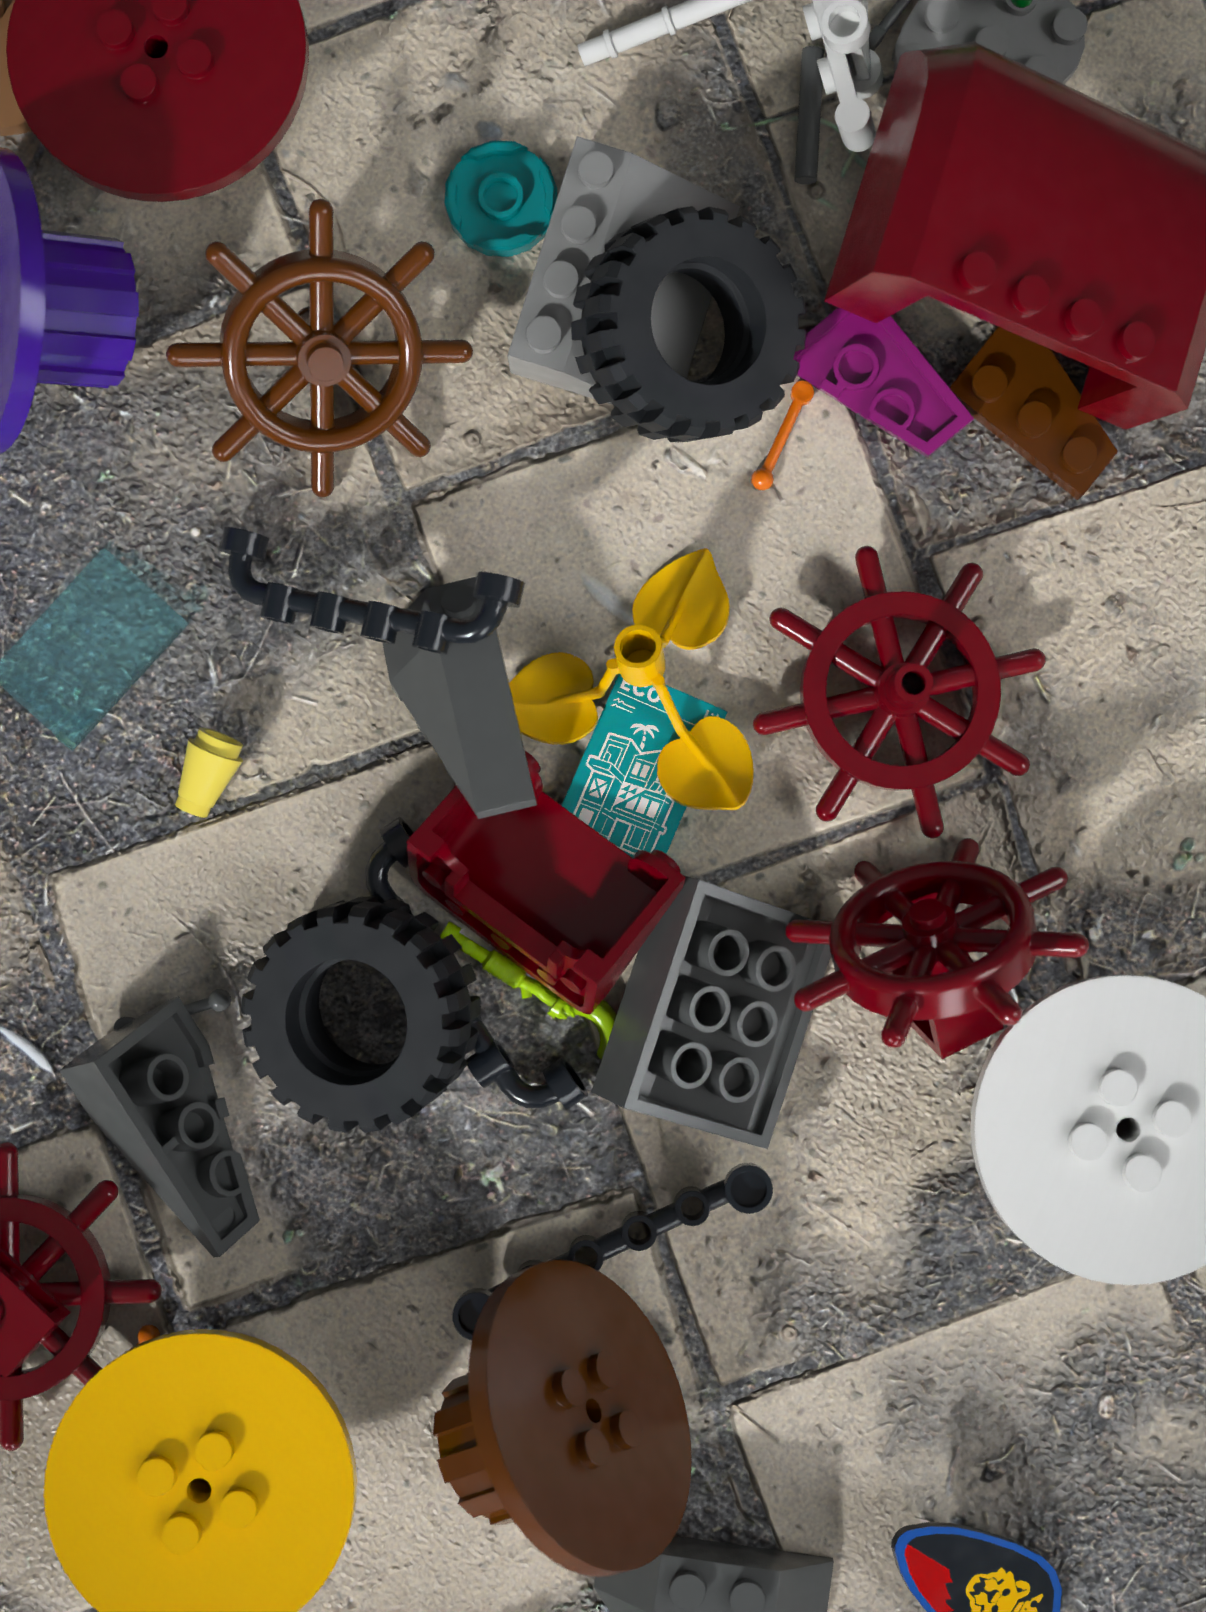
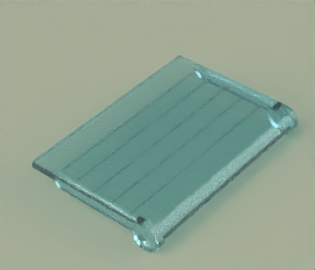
M103 547L0 660V685L56 735V738L61 743L74 751L189 623Z

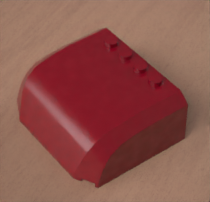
M976 42L904 52L899 58L824 301L864 319L878 323L926 296L934 298L1090 366L1077 409L1125 430L1189 408L1206 349V152Z

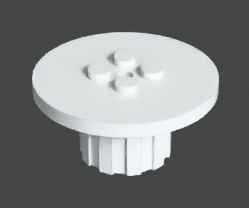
M1107 975L1083 979L1044 995L1022 1011V1018L1017 1024L1008 1026L1001 1033L981 1068L974 1091L970 1124L972 1151L979 1178L992 1206L1009 1229L1035 1253L1053 1265L1089 1280L1119 1285L1153 1284L1175 1279L1205 1266L1206 997L1184 986L1166 980L1134 975Z

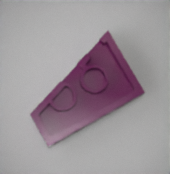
M838 307L806 334L805 349L795 351L793 360L800 363L796 376L809 382L818 390L927 458L974 420L973 416L891 316L878 323H874Z

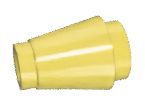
M199 728L195 739H188L175 806L189 814L207 818L211 808L214 807L218 798L243 762V759L239 757L243 744L223 733L208 728Z

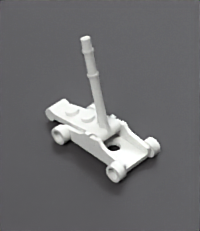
M687 0L669 8L666 5L661 7L662 11L609 31V29L604 30L602 35L577 44L585 67L608 57L614 59L618 57V53L669 33L672 36L676 34V30L752 0ZM812 0V3L802 6L811 40L823 38L827 57L818 59L817 64L826 95L836 91L840 104L835 111V121L845 147L850 151H865L872 146L876 136V129L870 109L862 99L874 95L881 87L884 77L880 58L873 50L869 49L871 26L868 18V0Z

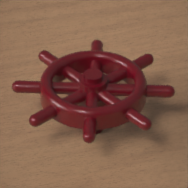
M862 546L855 554V561L865 599L844 609L823 630H820L786 608H776L771 612L769 617L771 626L807 648L809 652L801 675L800 704L757 714L753 720V728L760 735H769L806 726L818 750L838 770L816 805V815L820 820L825 822L834 820L858 782L883 790H911L921 831L927 838L934 839L939 837L944 831V823L934 784L950 778L961 771L978 754L1014 776H1022L1028 772L1030 761L1027 756L991 735L997 721L1000 708L1001 679L1041 670L1046 663V656L1040 649L1032 648L995 657L983 633L962 612L983 578V570L978 564L972 562L965 564L942 600L916 592H887L877 551L871 546ZM894 618L910 619L927 624L905 661ZM871 623L881 666L846 646L843 642L853 632ZM947 637L957 647L966 664L930 672L927 668ZM833 664L869 687L827 697L826 685L830 665ZM972 687V705L968 720L930 696ZM874 710L854 745L851 746L842 737L833 719ZM918 717L956 740L946 751L928 761ZM894 722L905 766L888 765L872 760Z

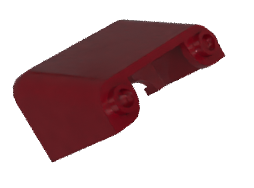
M525 751L537 805L478 819L458 787L455 786L407 840L409 874L415 885L433 902L573 1008L584 1014H591L612 989L684 886L686 877L680 873L681 870L678 864L660 850L655 849L651 853L645 850H638L633 857H630L542 792L543 783L538 774L541 771V767L536 759Z

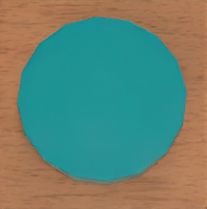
M492 140L469 149L461 157V161L455 166L453 172L451 170L445 182V209L452 229L469 248L487 256L512 257L531 250L545 237L557 200V186L550 167L545 161L528 151V147L515 141Z

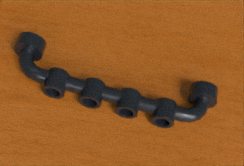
M224 527L219 551L229 554L228 575L232 588L243 600L262 606L260 617L294 625L297 613L312 615L310 627L344 635L347 622L362 625L361 637L387 644H395L398 632L414 635L413 647L439 654H447L450 642L476 643L489 637L500 626L507 607H520L525 586L523 581L491 572H478L473 597L484 601L483 606L475 617L469 620H462L430 611L420 610L419 612L376 601L365 602L328 592L318 591L316 593L279 583L256 581L252 576L251 564L252 561L264 562L269 538L255 532L234 527Z
M398 817L380 830L384 842L371 854L365 869L366 887L370 896H376L380 903L391 899L404 902L397 896L388 881L389 869L396 861L404 868L409 867L407 840L414 832L401 817ZM481 1015L472 1020L471 1027H475L479 1034L473 1049L475 1053L468 1057L466 1061L470 1072L483 1088L495 1082L499 1089L513 1103L525 1108H545L560 1101L565 1108L570 1109L588 1096L586 1087L579 1075L564 1057L543 1070V1075L547 1082L539 1086L526 1084L515 1071L514 1065L505 1049L497 1040H494L482 1022Z
M753 1163L738 1164L728 1172L724 1180L703 1189L694 1186L685 1187L676 1194L674 1203L650 1214L644 1211L629 1213L624 1218L620 1228L598 1238L590 1235L577 1237L571 1243L568 1252L551 1260H569L580 1263L575 1257L576 1251L583 1246H589L596 1251L597 1258L594 1262L585 1265L599 1271L603 1261L628 1249L635 1251L646 1250L654 1244L658 1235L682 1224L688 1226L700 1225L706 1221L710 1211L727 1203H730L737 1211L746 1214H753L763 1210L769 1204L773 1195L772 1181L762 1167ZM688 1197H697L703 1202V1206L699 1213L687 1215L681 1210L682 1202ZM641 1221L650 1227V1232L646 1238L636 1240L629 1235L628 1229L634 1222ZM528 1260L519 1267L517 1272L542 1263V1261ZM500 1284L488 1290L482 1288L470 1289L458 1298L453 1309L452 1319L455 1329L461 1336L472 1340L480 1313L489 1296Z

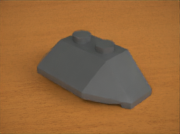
M674 1536L665 1550L652 1562L640 1568L609 1577H595L594 1589L610 1612H827L834 1561L831 1557Z

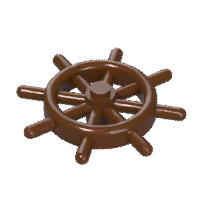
M316 199L309 207V249L280 256L254 272L224 243L212 242L208 245L205 251L207 261L237 289L225 312L221 326L220 342L174 343L168 347L166 358L174 367H222L229 394L242 416L213 444L212 454L216 460L220 462L230 461L261 432L266 437L283 446L299 451L311 452V488L316 496L325 498L330 496L334 490V452L361 446L388 431L413 456L424 457L429 453L431 448L429 439L403 415L417 389L422 364L466 363L473 355L472 345L466 340H422L416 317L402 293L433 261L435 251L431 244L425 241L417 242L385 273L371 262L359 256L333 250V207L325 199ZM334 282L346 284L363 291L365 294L335 323ZM309 283L310 306L296 313L279 295L293 287ZM384 309L392 322L395 340L352 341ZM262 312L292 342H247L254 321ZM393 364L386 383L378 391L352 365ZM246 366H291L263 395L254 386ZM310 382L311 420L298 418L281 411ZM338 384L362 408L346 416L334 419V385Z

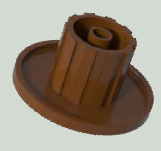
M549 1260L511 1275L489 1296L480 1313L471 1342L468 1373L453 1379L442 1392L444 1397L442 1407L434 1413L433 1436L437 1437L440 1458L437 1459V1463L444 1482L451 1484L459 1497L458 1504L473 1518L484 1516L489 1519L490 1525H507L514 1522L525 1537L540 1552L567 1570L586 1576L609 1577L640 1568L658 1557L672 1541L684 1516L691 1483L692 1454L689 1422L682 1391L667 1351L650 1321L634 1300L613 1280L588 1265L569 1260Z

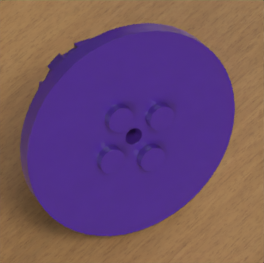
M1 147L0 454L8 450L18 438L27 419L37 383L98 388L118 386L125 377L124 371L128 361H132L136 344V320L139 317V292H136L134 278L136 270L131 253H126L123 249L124 242L110 237L42 230L38 204L29 174L20 158L13 151Z

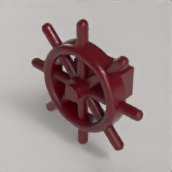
M971 838L962 839L957 844L951 861L915 864L894 870L885 875L871 862L860 861L854 868V874L857 881L863 887L844 903L833 921L795 919L786 926V936L792 942L829 944L835 972L797 990L794 995V1003L799 1010L807 1012L846 994L861 1007L887 1016L881 1032V1039L886 1046L890 1048L902 1046L912 1027L941 1059L1004 1029V1025H1015L1022 1018V1008L1008 992L1017 986L1033 966L1036 956L1080 958L1089 950L1088 939L1080 933L1037 931L1031 903L1064 888L1068 882L1067 872L1061 867L1054 866L1017 883L998 870L976 864L980 848L978 843ZM959 903L972 905L956 913ZM895 917L901 924L883 923L888 919ZM998 919H1003L1008 925V930L982 928ZM862 946L885 947L862 959L859 957ZM968 952L988 954L974 962Z
M2 1142L0 1143V1445L7 1451H15L21 1447L24 1441L23 1399L51 1389L71 1374L83 1385H86L103 1369L90 1357V1354L95 1349L105 1330L111 1304L152 1303L160 1298L162 1287L154 1279L111 1280L104 1252L89 1227L117 1198L118 1187L113 1181L103 1180L99 1182L75 1209L70 1212L50 1200L33 1195L19 1194L18 1149L13 1143ZM20 1223L33 1226L49 1235L22 1265L20 1264ZM66 1252L75 1267L79 1281L40 1283L39 1280ZM81 1305L76 1327L71 1337H69L59 1327L62 1321L71 1313L65 1306ZM41 1344L54 1356V1358L41 1365L22 1370V1364Z

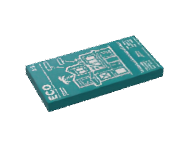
M618 674L561 805L630 857H633L638 850H645L651 853L656 849L667 854L686 810V806L677 803L666 794L661 787L657 775V761L663 747L673 740L680 739V737L674 730L664 706L652 685L636 687L627 683L621 674ZM666 685L679 715L689 732L697 722L705 717L717 716L725 719L728 711Z

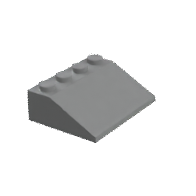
M577 136L507 355L510 373L595 399L589 389L596 383L590 372L580 374L575 357L584 355L581 340H572L571 322L581 319L582 309L575 308L573 305L577 287L590 283L591 280L585 276L584 271L592 258L604 253V244L617 234L631 229L633 225L659 214H665L676 208L693 206L699 211L710 206L724 209L729 215V221L737 217L740 206L631 152ZM672 272L665 276L656 291L652 305L651 325L655 343L664 360L675 372L687 378L712 295L694 278L683 273Z

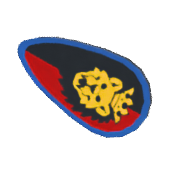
M940 1522L907 1525L900 1528L893 1536L891 1548L896 1567L909 1591L927 1612H1060L1062 1588L1056 1570L1038 1552L1012 1539L973 1527Z

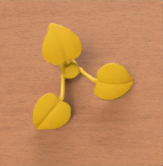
M704 548L684 555L659 570L641 587L635 597L632 608L634 625L624 628L617 635L614 643L616 658L609 659L606 662L607 670L595 688H593V673L588 664L570 653L556 652L546 654L534 659L523 667L509 683L520 732L533 740L552 745L569 744L584 738L594 730L598 722V713L593 700L602 698L616 674H621L622 678L630 685L636 687L652 685L655 688L674 730L680 737V739L673 740L663 747L657 761V775L661 787L666 794L677 803L693 809L737 810L744 806L750 796L754 780L752 755L744 735L735 725L717 716H708L701 719L689 732L679 715L663 677L666 668L663 648L668 645L670 640L682 649H699L715 641L727 626L730 613L728 594L717 572L711 552Z

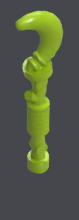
M451 921L447 923L439 937L443 939L452 934L462 948L460 950L482 963L484 971H487L513 989L519 987L522 999L533 997L532 994L535 995L540 1001L550 1006L547 1014L553 1019L557 1017L558 1019L567 1020L568 1016L574 1018L578 1015L591 1020L597 1027L600 1037L597 1056L600 1059L603 1058L617 1016L615 1010L606 1001L602 1000L593 1013L584 1014L566 1003L539 981L526 975L522 968L506 956H503L495 949L488 951L461 934L462 928Z

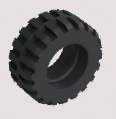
M693 206L676 208L665 214H659L633 225L631 229L614 236L604 244L605 252L593 257L585 269V276L591 281L577 287L573 302L575 308L582 309L581 319L571 322L572 340H581L584 355L575 357L580 374L590 372L596 383L589 389L598 404L611 402L615 406L611 411V417L623 427L638 425L637 431L639 435L653 440L667 438L669 442H690L729 435L734 430L746 429L762 419V411L775 409L785 397V391L780 385L794 382L800 368V363L793 360L795 351L805 349L807 333L806 330L799 329L798 316L806 314L803 296L795 298L791 285L798 278L790 263L782 266L776 255L781 252V249L769 235L760 239L755 237L756 224L742 216L728 221L729 215L724 209L710 206L699 211ZM672 272L686 274L700 282L715 299L723 318L725 332L723 352L717 367L708 379L703 382H692L675 372L662 357L654 340L651 325L653 300L662 280L667 274Z
M376 896L358 897L347 902L341 900L300 916L287 924V930L274 934L263 947L266 957L254 961L247 979L256 987L243 994L241 1013L243 1015H251V1025L242 1029L245 1047L255 1046L259 1060L252 1063L260 1079L269 1075L277 1086L271 1094L283 1106L294 1101L300 1106L297 1112L298 1117L311 1124H315L326 1117L329 1118L327 1126L330 1130L348 1133L357 1125H359V1129L364 1133L380 1131L391 1122L398 1125L413 1117L447 1090V1086L461 1075L468 1064L465 1055L475 1048L479 1034L475 1027H471L472 1020L481 1015L480 997L469 996L468 985L477 980L471 963L462 967L458 963L454 953L462 947L454 936L450 934L441 939L434 932L439 921L426 912L416 916L409 914L410 904L395 899L380 903ZM349 959L368 964L383 973L397 989L406 1011L407 1034L403 1049L394 1060L386 1064H370L359 1061L342 1051L327 1033L320 1014L319 996L321 985L328 969L337 962Z

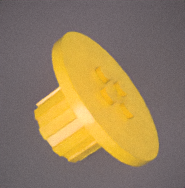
M219 1329L182 1330L164 1334L136 1345L108 1363L83 1387L65 1412L52 1441L44 1480L45 1516L55 1553L66 1575L77 1591L98 1612H298L313 1598L334 1569L348 1538L357 1497V1471L352 1441L345 1421L325 1387L305 1366L280 1348L243 1333Z

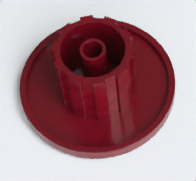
M15 0L7 30L6 56L12 91L28 126L44 148L60 165L87 184L109 194L139 201L170 202L204 196L234 183L255 169L270 155L290 128L300 107L308 76V34L298 0Z

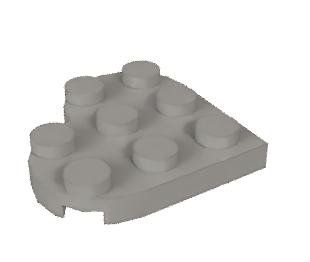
M919 0L905 21L892 54L894 74L899 58L904 52L976 42L1065 84L1073 76L1085 48L1084 34L1088 25L1087 19L1083 12L1076 9L1075 5L1069 0H1033L1025 8L1015 7L1011 0Z

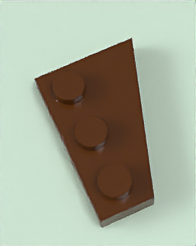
M998 327L949 387L974 419L1076 500H1079L1118 453L1096 417L1077 409L1081 395L1051 349Z

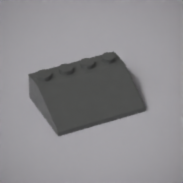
M685 876L682 890L638 950L591 1092L625 1109L768 1149L813 1010L807 1012L799 1010L794 1003V995L800 988L824 977L831 957L829 944L795 943L787 938L785 929L790 921L795 919L812 920L810 918L708 882Z

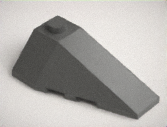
M477 577L426 588L407 609L419 612L420 610L430 611L452 618L469 620L480 612L484 601L473 597ZM497 629L489 637L476 643L450 642L447 654L429 652L413 647L414 635L398 632L395 644L382 643L392 689L400 701L404 702L414 717L417 727L425 739L429 740L443 761L445 769L477 818L481 819L536 806L537 802Z
M177 996L102 1037L59 1071L91 1120L213 1257H220L254 1227L260 1219L241 1154L233 1151L224 1117L230 1115L225 1098H218L209 1068V1065L215 1064L209 1043L180 997Z

